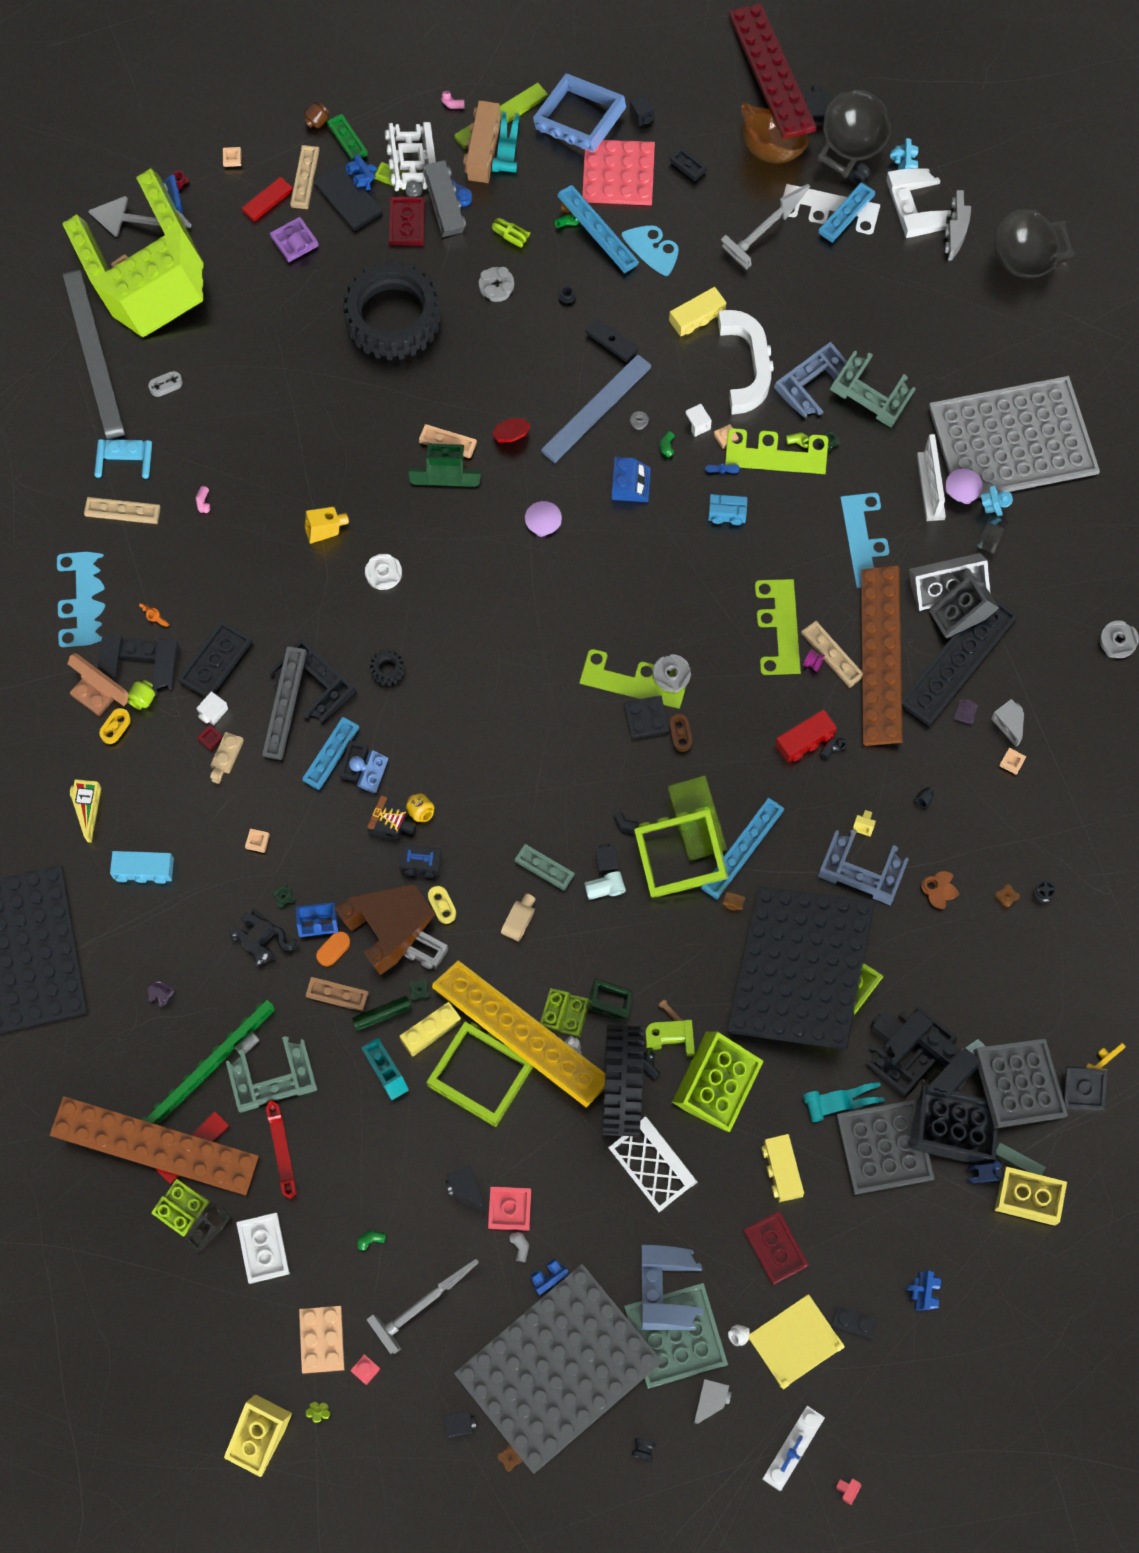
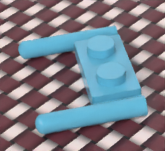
M98 440L95 477L99 478L102 476L103 458L117 460L143 459L142 477L148 478L152 441Z

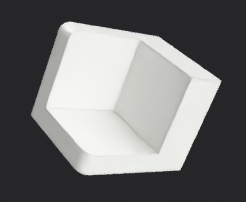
M702 404L686 410V415L692 424L691 432L694 437L711 429V419Z

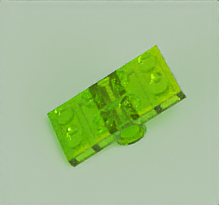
M701 776L668 786L675 818H677L676 815L679 813L687 812L688 815L693 814L695 809L702 807L712 810L722 851L727 850L706 777ZM706 817L677 825L682 834L689 861L715 854Z

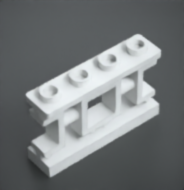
M423 122V126L416 124L415 132H400L399 124L393 127V123H389L388 130H385V140H388L389 143L387 144V155H390L391 158L389 159V170H392L391 185H394L395 191H398L399 187L406 189L407 182L417 181L422 182L423 189H426L427 184L424 174L416 173V170H423L425 163L436 162L430 122ZM422 134L423 146L422 143H412V141H420ZM395 139L396 141H405V143H398L396 150ZM418 152L419 161H404L403 153ZM399 169L409 170V173H402L400 180Z

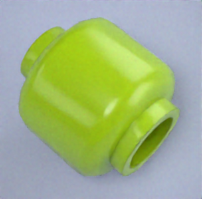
M145 680L143 682H134L128 692V703L137 709L147 708L155 696V691L152 689L153 685Z

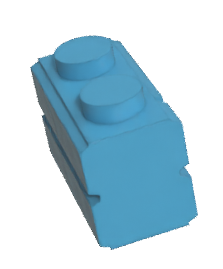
M710 495L708 521L716 524L731 522L733 525L745 523L747 497Z

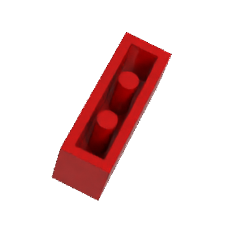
M822 710L778 737L775 746L787 763L792 760L795 762L802 758L803 754L808 750L812 752L823 741L827 742L833 739L837 727L825 710Z

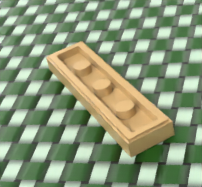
M306 145L301 147L290 203L292 208H309L320 151L319 147Z
M87 497L84 515L87 517L158 524L161 507L158 504Z
M814 621L802 630L801 634L819 654L825 655L824 660L849 688L863 678L862 671L817 621Z

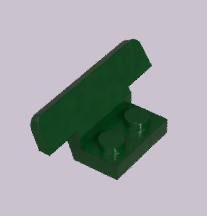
M428 443L426 468H409V481L414 485L476 487L480 483L481 470H463L464 445Z

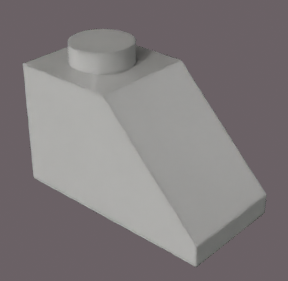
M1011 699L997 709L991 719L1017 747L1022 740L1024 712L1022 707Z
M704 1379L694 1423L699 1424L723 1409L725 1404H729L732 1392L728 1391L729 1385Z

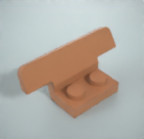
M74 653L70 656L68 665L79 672L82 678L70 692L72 697L99 717L114 699L125 706L128 702V693L124 688L78 654Z

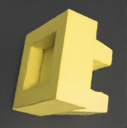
M865 810L863 817L857 815L852 830L871 837L876 822L871 820L872 812Z

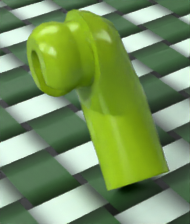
M796 433L785 436L787 445L797 443L804 448H809L810 437L806 434Z

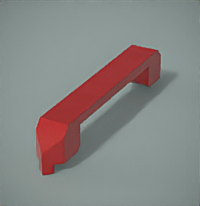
M270 1099L266 1112L270 1123L281 1179V1190L285 1197L292 1199L297 1190L281 1109L278 1104Z

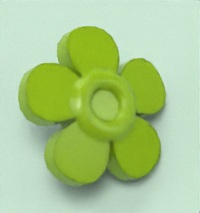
M312 1402L310 1408L306 1410V1416L308 1418L312 1417V1421L316 1423L321 1421V1417L328 1419L330 1416L328 1405L326 1403H320L319 1405L317 1402Z

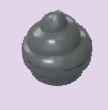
M411 181L406 185L405 193L408 197L421 196L423 189L419 182Z

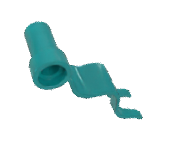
M502 112L497 158L493 157L492 172L507 171L516 173L517 162H514L520 114H516L510 136L507 138L506 112Z
M880 1082L865 1084L850 1090L833 1091L823 1095H819V1091H812L803 1095L805 1103L808 1104L812 1122L824 1120L823 1115L885 1102V1098L878 1097L852 1100V1098L868 1090L880 1087Z

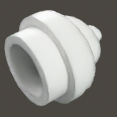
M570 1036L564 1041L578 1053L582 1054L578 1038Z
M741 1325L731 1327L728 1337L732 1344L735 1346L746 1344L750 1334L749 1328Z

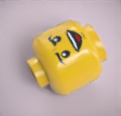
M420 793L409 797L406 804L409 815L416 822L430 820L434 814V804L427 796Z

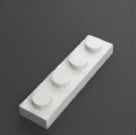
M806 1406L764 1475V1481L777 1490H782L799 1462L796 1458L791 1459L785 1472H782L781 1467L788 1457L786 1455L790 1448L793 1449L798 1437L802 1435L803 1439L796 1450L797 1454L802 1457L823 1422L824 1416Z

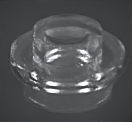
M638 411L632 414L630 422L634 428L643 429L647 426L649 419L646 413Z

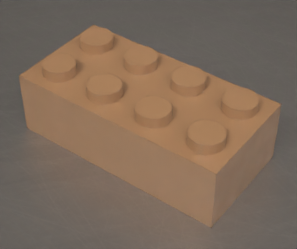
M479 101L478 107L474 108L473 113L475 122H472L470 127L472 136L467 141V149L469 151L464 156V164H466L465 173H467L468 180L489 183L501 125L500 103Z

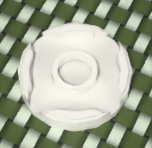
M378 554L373 556L368 564H366L365 577L372 587L379 590H388L399 583L402 577V567L399 561L391 555Z

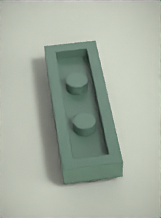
M524 844L515 858L516 863L565 891L575 875L574 872Z

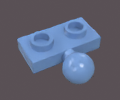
M374 750L369 751L365 763L359 756L352 757L349 761L350 768L353 771L362 770L357 786L371 793H376L388 758Z

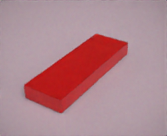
M280 177L243 206L242 211L255 222L293 191V187Z

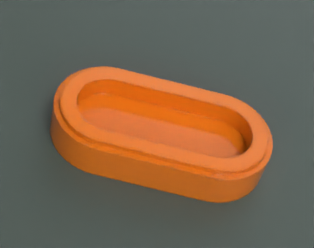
M344 932L334 933L317 951L318 962L325 967L333 965L349 948V936Z

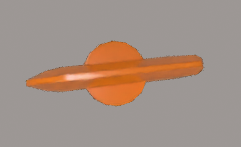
M143 603L139 604L143 611H146L148 620L157 621L165 627L170 625L160 616L158 609L151 608Z

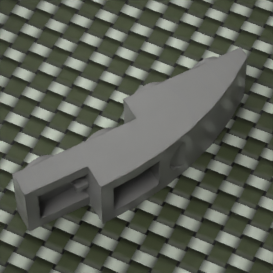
M957 190L955 197H952L951 208H954V212H952L949 227L945 228V238H948V242L945 244V253H948V260H952L960 250L970 222L971 206H964V190Z

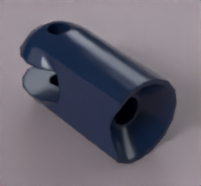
M998 1161L972 1164L967 1169L978 1170L979 1177L968 1178L972 1183L1000 1181L1004 1175L1003 1167Z

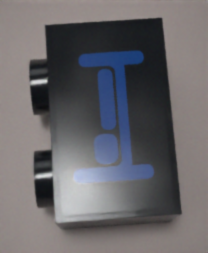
M402 845L400 872L406 876H415V874L423 875L426 878L439 876L442 857L441 848Z

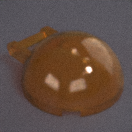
M746 102L743 103L742 113L744 119L742 133L747 148L757 159L769 164H784L797 158L806 149L809 140L807 134L783 140L770 109L751 106L750 103Z

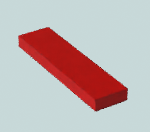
M214 1112L192 1136L215 1142L230 1126ZM157 1169L171 1185L180 1177L179 1175Z

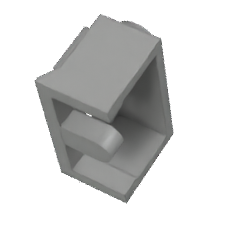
M421 932L416 939L437 950L436 956L432 958L411 946L404 953V956L410 960L417 959L421 961V965L431 970V968L437 970L448 952V945Z

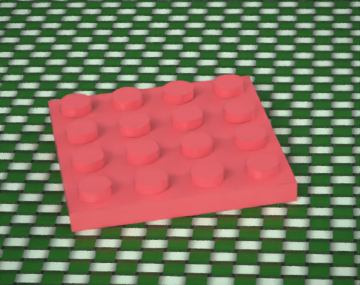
M602 140L594 152L585 149L582 197L587 203L652 205L655 142Z

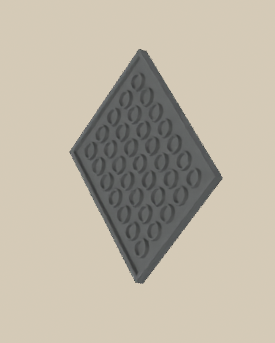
M581 1264L454 1374L531 1472L535 1474L663 1362L584 1265Z

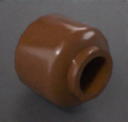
M313 102L304 111V116L306 117L304 121L310 128L312 126L320 128L328 121L329 111L321 102Z

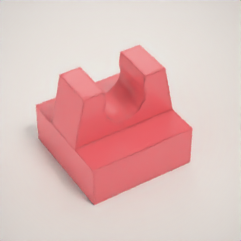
M840 1479L836 1488L844 1493L843 1500L852 1505L861 1488V1484L854 1479L851 1480L850 1484Z

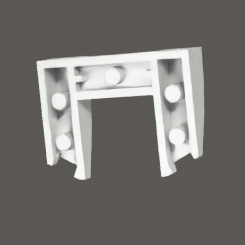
M902 169L890 171L887 174L886 181L906 238L945 230L946 227H949L946 224V219L951 217V210L918 213L910 190L940 184V179L938 177L934 178L929 173V169Z

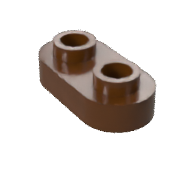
M676 714L671 717L669 723L673 746L677 751L686 752L692 746L689 721L686 716ZM680 723L682 727L678 728L675 725ZM680 741H685L686 744H685V745H680L679 742H680Z

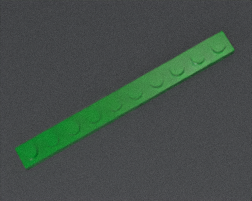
M268 1000L264 1003H259L254 1009L255 1012L250 1017H245L240 1023L241 1026L236 1031L232 1030L226 1036L224 1043L215 1046L211 1051L212 1054L207 1059L201 1060L196 1066L197 1069L192 1074L188 1073L182 1079L183 1083L178 1088H173L167 1094L168 1097L163 1102L157 1103L152 1109L153 1112L141 1120L159 1125L235 1050L234 1046L239 1044L250 1032H253L275 1010L274 1006Z

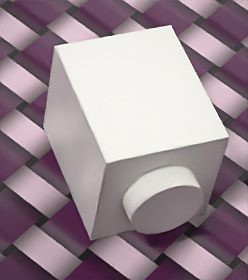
M212 691L197 707L198 717L207 724L209 722L213 726L228 710L226 702Z

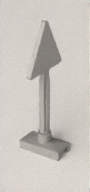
M806 184L780 199L781 207L738 244H735L725 235L721 239L724 243L722 248L747 270L751 266V258L745 251L781 215L786 220L808 191L810 185Z
M126 196L89 210V213L115 237L119 235L122 221L160 226L157 218L124 213L128 201ZM177 210L185 227L191 228V223Z
M477 1259L438 1284V1288L432 1290L394 1321L391 1320L385 1325L381 1318L374 1314L367 1319L390 1354H395L402 1349L393 1337L399 1331V1328L437 1299L445 1289H451L479 1263Z

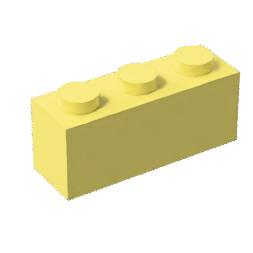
M713 287L670 311L669 321L680 336L690 334L695 328L706 325L715 317L718 318L719 311L726 310V301L718 290Z
M447 1002L400 1035V1040L413 1057L461 1024L460 1016L452 1005Z
M789 1134L765 1139L764 1146H761L763 1157L768 1159L769 1165L766 1168L769 1178H773L774 1185L771 1187L774 1198L778 1197V1201L783 1202L803 1197L804 1190Z

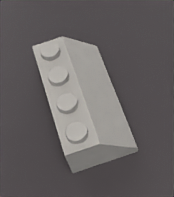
M978 553L909 569L910 585L918 610L933 608L970 575L981 580L990 592L987 559Z

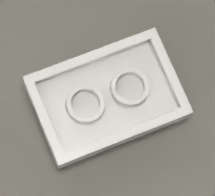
M277 1213L236 1222L249 1284L290 1274Z

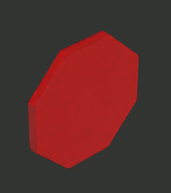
M510 418L498 424L492 436L498 442H513L526 435L530 424L524 418Z

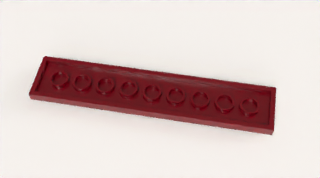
M758 3L730 10L729 18L783 140L816 132L817 126L762 4Z

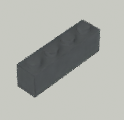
M445 160L425 164L423 174L442 237L462 233L466 226L465 217L461 216L460 200L456 199V186L454 182H451L450 167L446 165Z

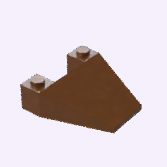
M415 884L353 896L335 908L351 931L365 921L368 922L379 941L364 951V954L380 975L397 964L435 915Z

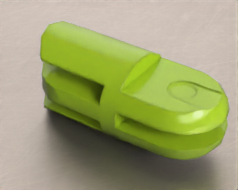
M496 218L494 220L495 223H492V228L496 233L522 248L523 243L526 242L530 235V232L501 218Z

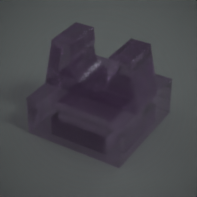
M960 699L954 719L972 724L978 705L974 704V701Z
M156 981L149 985L147 991L149 993L148 1001L152 1002L155 1000V997H158L160 1000L158 1006L162 1007L173 995L175 989Z

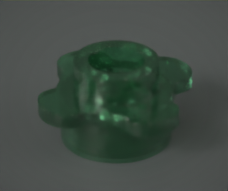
M827 431L823 434L831 441L828 442L827 451H831L832 447L840 444V440L832 431ZM818 438V442L824 446V441Z
M288 885L273 891L278 907H283L285 904L295 901V897L291 894V887Z
M426 979L409 983L411 999L417 1000L429 997L430 993L427 990L428 981Z

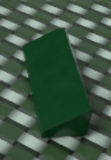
M403 996L352 1017L356 1031L411 1010V1003L407 996Z

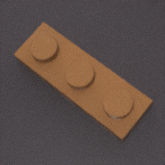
M311 977L306 992L307 998L364 1012L369 992L314 977Z

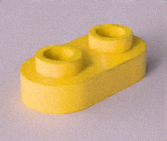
M119 708L111 713L99 732L103 742L113 744L118 741L131 722V717L127 710ZM120 718H124L123 722H118ZM109 733H113L112 737H107Z

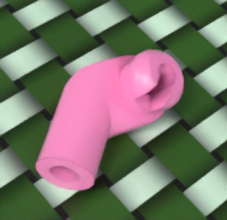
M449 91L442 93L441 100L448 108L464 109V100H454Z

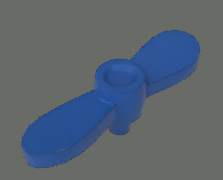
M721 464L719 466L707 465L705 467V471L709 473H738L740 470L738 465L725 466Z
M802 1435L798 1437L793 1449L790 1448L786 1455L788 1457L781 1467L782 1472H785L791 1459H800L801 1456L797 1454L796 1450L803 1439Z

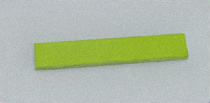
M536 83L500 106L501 119L502 112H506L507 123L515 118L516 114L521 115L547 99V92L539 83ZM471 125L454 135L464 150L467 149L468 138L472 136V133H470Z

